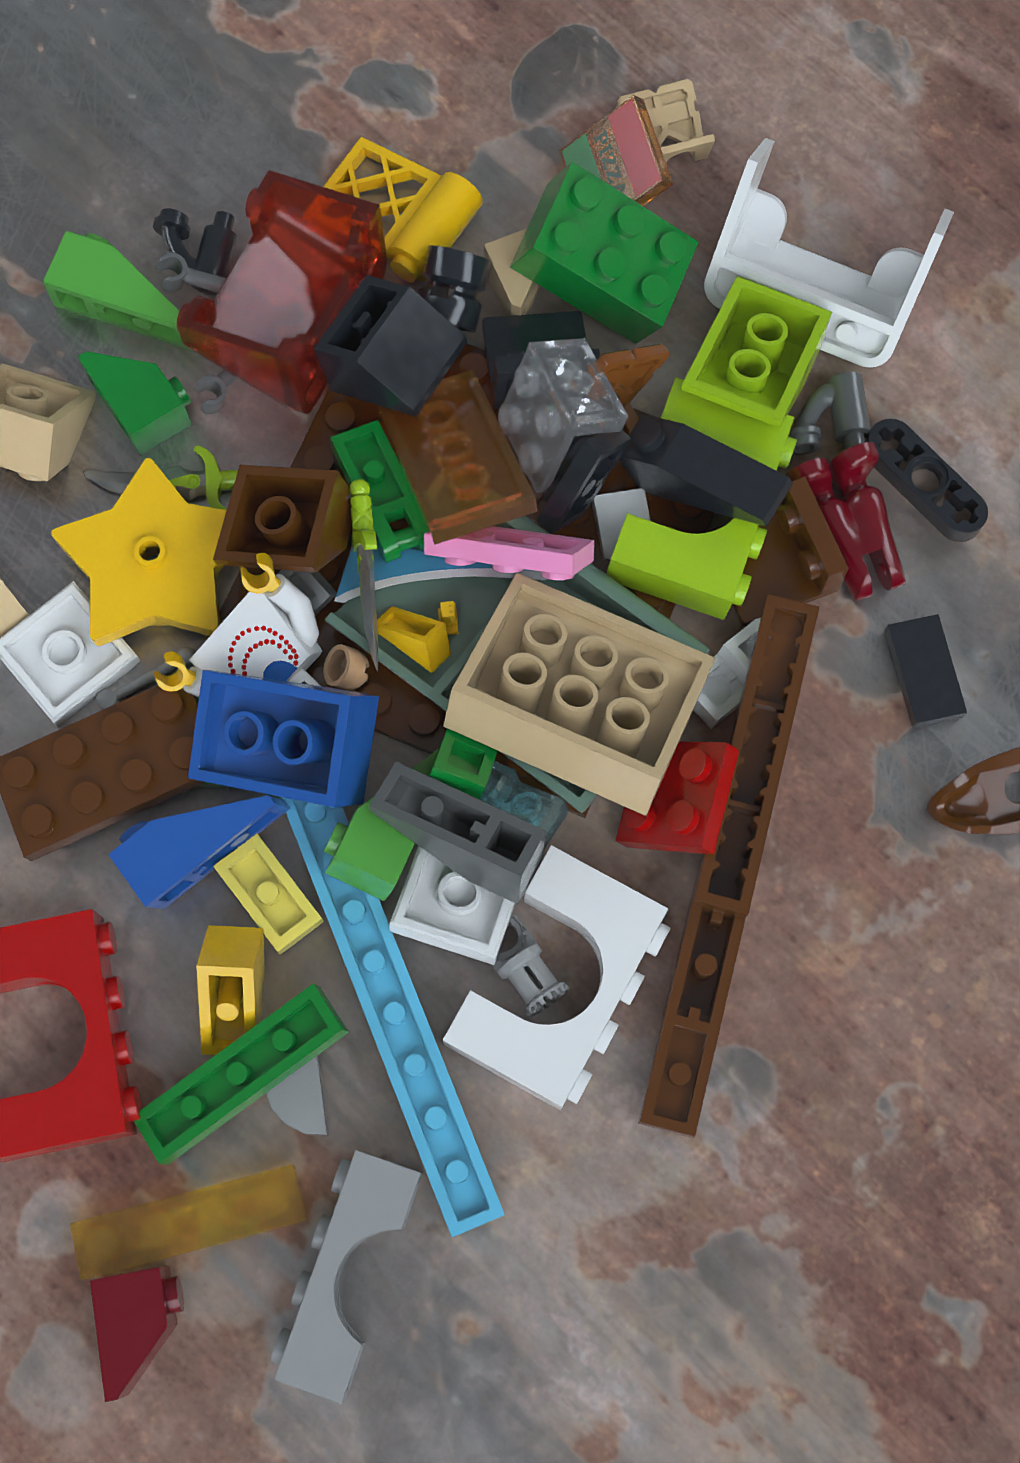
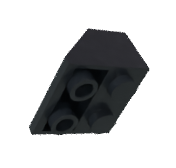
M366 275L313 349L331 391L417 417L467 344V339L458 328L411 287Z

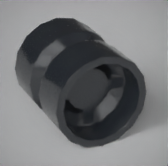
M430 245L427 249L422 271L428 283L427 286L418 289V294L460 331L476 333L482 304L476 297L477 293L486 290L492 261L465 251ZM449 289H453L455 291L451 294V297L449 299Z

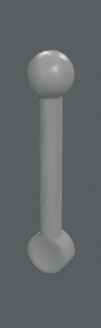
M190 647L181 648L178 654L183 658L187 668L192 667L194 664L189 659L196 651ZM164 663L115 691L110 689L102 690L96 697V703L104 710L119 703V700L154 682L153 671L166 675L178 667Z

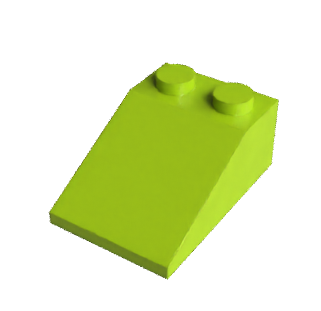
M737 276L683 381L681 390L780 428L815 363L832 311Z

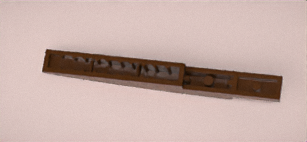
M770 594L766 596L729 742L730 745L739 750L714 855L702 854L638 1124L694 1138L696 1135L744 923L749 914L819 606Z

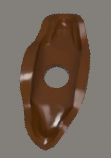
M1020 747L985 759L962 772L931 797L926 811L939 823L965 833L1008 835L1020 833V802L1009 800L1004 790L1007 778L1012 773L1020 771Z

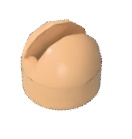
M342 644L336 645L326 657L323 668L324 679L330 686L343 690H355L368 680V674L365 673V670L370 666L369 661L362 652L355 648Z

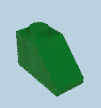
M88 351L77 356L87 378L140 456L192 425L185 406L192 403L189 395L176 376L167 380L157 364Z

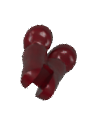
M873 442L860 443L842 451L832 459L829 465L826 458H815L797 465L785 474L790 477L791 481L806 477L849 568L844 582L854 601L869 598L873 593L871 577L863 559V556L867 554L871 558L877 577L884 589L889 591L906 584L903 566L890 528L883 495L878 488L868 486L866 482V477L879 460V453ZM832 481L840 491L843 500L835 498L832 491Z

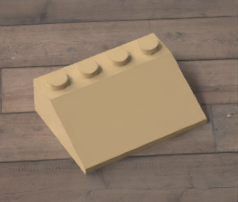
M516 572L452 687L443 727L646 816L716 658Z

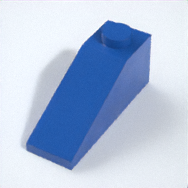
M265 795L154 819L149 822L141 821L121 835L119 840L122 844L108 855L145 907L165 909L215 869L213 866L255 834L261 833L286 813L290 807L282 799Z

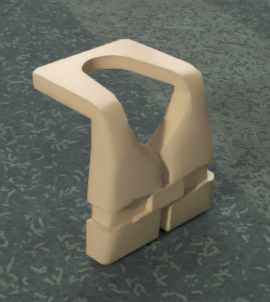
M685 79L659 86L656 93L647 89L620 96L617 102L618 108L630 99H633L658 171L662 169L671 157L688 151L694 161L708 158L715 142L714 134L703 136L700 113L695 110L697 99L691 80ZM666 138L678 142L676 144L661 147L662 143Z

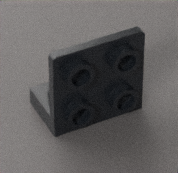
M579 311L486 317L482 320V332L494 409L530 406L545 378L552 374H556L579 393L587 373L592 372L591 367L600 356L599 348L588 349L583 316Z
M552 374L546 377L507 444L504 455L545 490L543 500L546 502V505L536 522L550 534H553L584 516L632 438L560 377Z

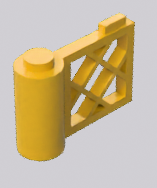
M360 137L306 210L311 219L309 223L312 229L334 240L339 234H342L389 258L392 270L403 280L408 282H414L415 280L425 282L427 279L423 276L422 271L428 246L434 245L451 248L483 205V199L476 187L464 177L453 172H445L441 176L374 142ZM366 157L383 165L384 173L356 180L355 171ZM412 179L423 184L416 195L396 199L393 184ZM385 186L388 187L391 201L362 207L361 192ZM354 194L356 210L340 214L327 210L334 199ZM394 214L395 224L384 238L367 230L366 221Z

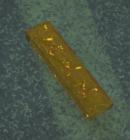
M292 1164L70 1223L80 1280L85 1281L308 1220L296 1167Z

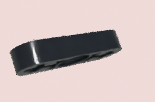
M884 419L877 422L866 439V442L875 443L879 453V460L874 468L947 539L955 542H966L976 537L988 518V507L985 500L906 423L897 419ZM894 438L899 442L896 450L891 448L884 452L879 447L882 440L888 442ZM910 454L914 455L915 457L909 461L905 470H900L899 466L902 460L906 462ZM919 469L932 471L939 480V487L929 492L918 489L912 481V473ZM947 489L950 490L952 494L948 501L945 499L940 507L937 506L935 503L943 497ZM966 508L972 515L968 521L963 520L958 524L953 520L952 516L955 511L960 512Z

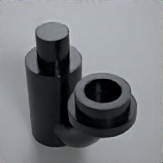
M162 209L159 216L154 218L153 229L163 236L167 251L181 255L189 268L228 278L238 240L237 234L232 231L235 221L234 216L224 211L215 213L213 225L204 227L197 258H193L183 240L189 238L191 231L188 225V216L175 209ZM191 285L197 291L207 295H222L220 293H216L207 289Z

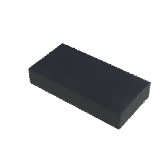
M939 614L888 624L884 631L912 728L963 718L967 714V709Z

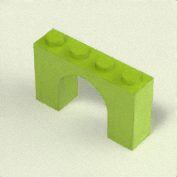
M675 377L661 416L662 419L683 423L776 471L778 466L787 469L797 439L788 436L794 417L787 415L781 427H775L682 391L681 388L684 380ZM627 513L606 574L623 586L724 620L732 604L742 606L752 576L743 574L748 557L757 560L767 530L758 527L759 524L734 518L728 524L715 531L692 534L677 531Z

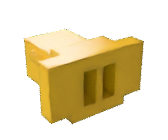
M454 601L440 602L438 620L446 624L447 635L459 634L456 603Z

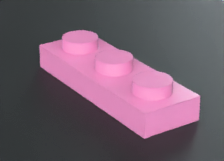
M447 520L424 534V554L444 557L445 563L455 566H465L480 562L492 564L493 570L497 572L516 573L527 569L541 571L542 577L549 580H567L573 578L576 573L594 561V540Z

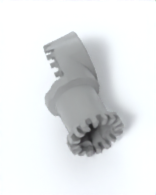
M511 914L508 925L515 929L518 935L517 943L510 951L498 953L496 962L492 966L501 979L510 980L527 1004L524 1011L531 1018L537 1013L542 1012L544 1008L549 1007L548 1000L552 1004L555 1003L570 988L565 982L558 983L540 957L542 952L540 946L522 921L516 915ZM526 972H529V973H530V975L533 977V979H534L535 982L538 984V986L540 987L541 990H539V989L535 986V984L533 983V981L531 980V978L528 976V974H527Z

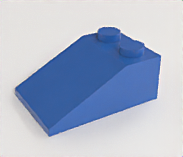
M203 670L188 778L334 808L364 804L379 696L330 687Z

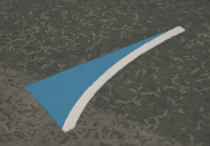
M352 547L334 600L336 602L345 603L360 596L357 552H353ZM378 548L373 550L375 590L392 585L429 579L473 576L514 578L516 574L497 572L493 570L492 564L480 562L465 566L450 565L445 563L444 557L425 555L424 551L415 549L400 552L401 558L385 563ZM524 569L517 572L533 580H547L542 577L541 571Z

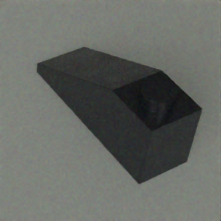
M642 414L629 434L632 439L619 458V461L638 489H644L645 494L766 527L793 484L790 477L683 423Z

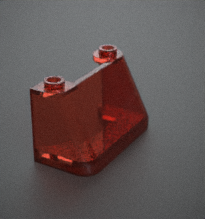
M268 170L259 187L251 190L246 201L245 213L247 218H250L253 235L214 301L198 295L190 303H185L179 311L176 327L183 344L282 406L303 414H309L316 406L328 384L313 348L366 275L380 279L384 278L387 253L380 204Z

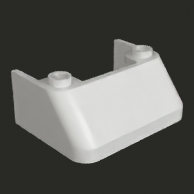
M765 138L747 161L704 282V290L708 300L720 309L733 282L739 276L832 311L820 350L862 367L871 368L884 364L893 354L954 212L944 209L925 254L902 247L891 249L881 256L872 276L780 240L787 223L785 206L776 196L757 189L775 142Z

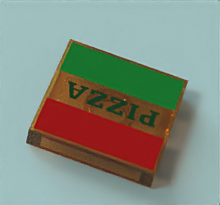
M635 95L629 97L559 150L565 167L572 161L642 206L674 185L644 99Z

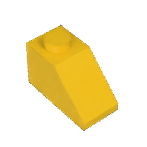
M208 925L196 965L202 1055H216L261 1022L265 979L263 928Z

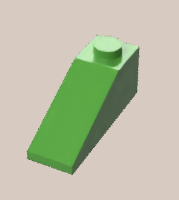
M70 231L65 232L43 280V284L55 307L193 351L196 341L188 319L113 245L95 234L87 233L85 236Z
M438 749L412 769L429 776ZM372 797L356 809L347 826L337 822L323 851L332 856L325 874L385 901L395 888L415 843L369 811V805L374 798Z

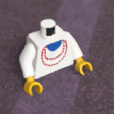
M256 554L257 564L265 572L261 575H252L245 567L241 566L242 584L250 592L189 659L195 665L194 667L187 669L183 658L177 652L169 651L163 655L165 662L171 666L178 667V671L170 676L153 671L158 686L169 692L184 688L187 693L199 697L203 670L320 686L306 672L322 652L316 642L319 630L311 600L285 576L274 574L273 561L268 554Z

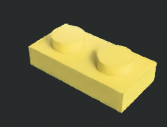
M255 834L213 866L258 927L263 928L264 935L280 955L324 922L258 834Z

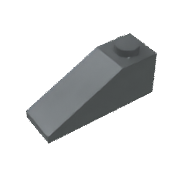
M396 761L369 805V811L467 881L516 904H519L542 861L546 830Z

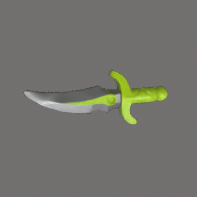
M199 445L194 447L195 453L204 460L205 470L191 471L179 465L160 469L183 498L191 501L197 496L206 495L211 508L227 510L221 504L222 491L233 490L238 470H221L213 454L206 448ZM92 469L83 470L86 478L104 489L120 495L136 473L104 472Z
M357 479L350 484L349 488L352 496L350 498L353 552H357L365 633L374 665L378 671V630L373 550H377V541L373 528L371 497L368 496L370 494V486L365 480Z

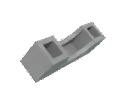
M355 1150L352 1161L344 1158L341 1160L331 1188V1192L340 1194L332 1217L326 1214L322 1215L311 1245L312 1248L320 1250L312 1273L302 1271L292 1297L291 1304L300 1307L292 1330L282 1328L272 1353L271 1362L279 1365L274 1380L339 1404L346 1400L366 1341L352 1329L341 1308L339 1283L343 1267L353 1250L367 1238L384 1231L405 1229L423 1176L422 1173Z

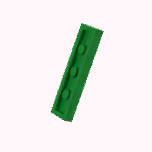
M311 984L139 1111L140 1119L134 1122L158 1163L169 1165L349 1033L321 987Z

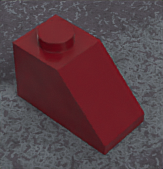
M170 1266L90 1280L105 1402L118 1400L129 1395L178 1324L176 1313L184 1310V1297L179 1276L171 1277Z

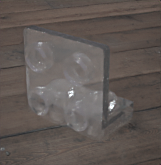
M585 338L529 342L498 414L500 429L507 435L519 458L521 470L527 474L536 493H543L551 486L574 436L620 432L628 418L624 407L605 373L598 365L597 359Z

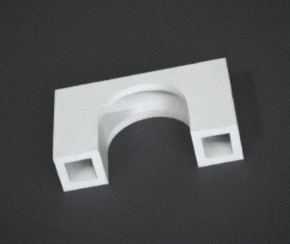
M551 845L525 891L524 903L572 928L588 941L596 954L600 968V984L596 997L581 1014L563 1023L543 1025L521 1019L470 990L443 1038L444 1046L561 1111L567 1099L575 1104L578 1103L593 1075L583 1069L593 1049L604 1054L619 1024L610 1020L619 1001L628 1005L631 1004L645 977L636 971L645 952L656 957L671 928L661 923L668 908Z

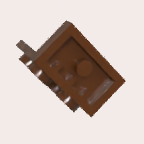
M806 477L792 481L791 488L767 527L758 525V527L766 529L767 533L757 560L748 557L743 574L752 576L742 606L732 604L740 623L744 626L749 625L755 619L761 618L767 594L808 603L838 592L849 568ZM722 525V526L716 527V528H714V529L708 530V531H706L705 533L715 531V530L720 529L721 527H723V526H725V525Z

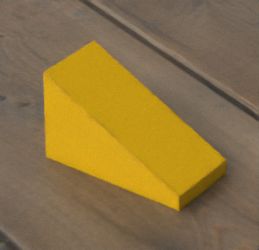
M391 606L377 619L378 634L430 673H433L451 655L446 624L444 622Z

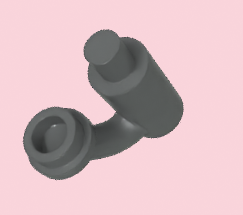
M843 372L830 377L826 384L811 394L803 406L794 428L790 429L788 435L797 439L793 455L810 454L820 448L819 441L822 439V432L815 424L823 411L831 407L835 439L838 442L844 443L845 450L865 442L864 439L868 437L871 428L863 378L860 373Z

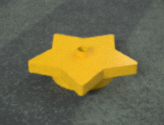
M146 458L112 509L57 527L51 532L56 543L90 579V638L96 646L105 645L147 626L170 625L211 636L220 626L217 581L219 572L224 565H217L213 557L227 510L187 503L150 458ZM158 555L154 560L148 561L150 557Z

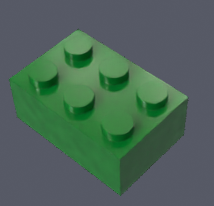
M572 161L547 183L510 268L634 344H637L663 327L699 242Z

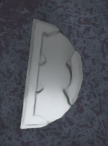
M317 1055L268 1091L266 1095L271 1109L285 1125L306 1135L328 1136L319 1057Z

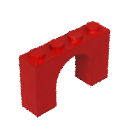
M93 909L0 927V994L42 985L65 988L79 1002L87 1027L86 1043L81 1058L74 1069L63 1080L44 1090L0 1099V1162H8L137 1135L134 1121L140 1119L139 1111L142 1109L137 1087H129L126 1065L134 1062L133 1046L129 1032L127 1030L121 1031L118 1015V1010L125 1008V994L120 977L112 976L109 955L117 953L116 937L112 923H104V918Z

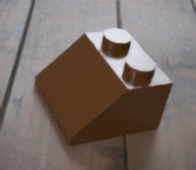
M240 464L214 553V562L217 565L261 568L257 564L256 554L266 553L271 557L274 569L303 572L319 571L347 548L352 529L350 504L352 496L348 485L336 470Z

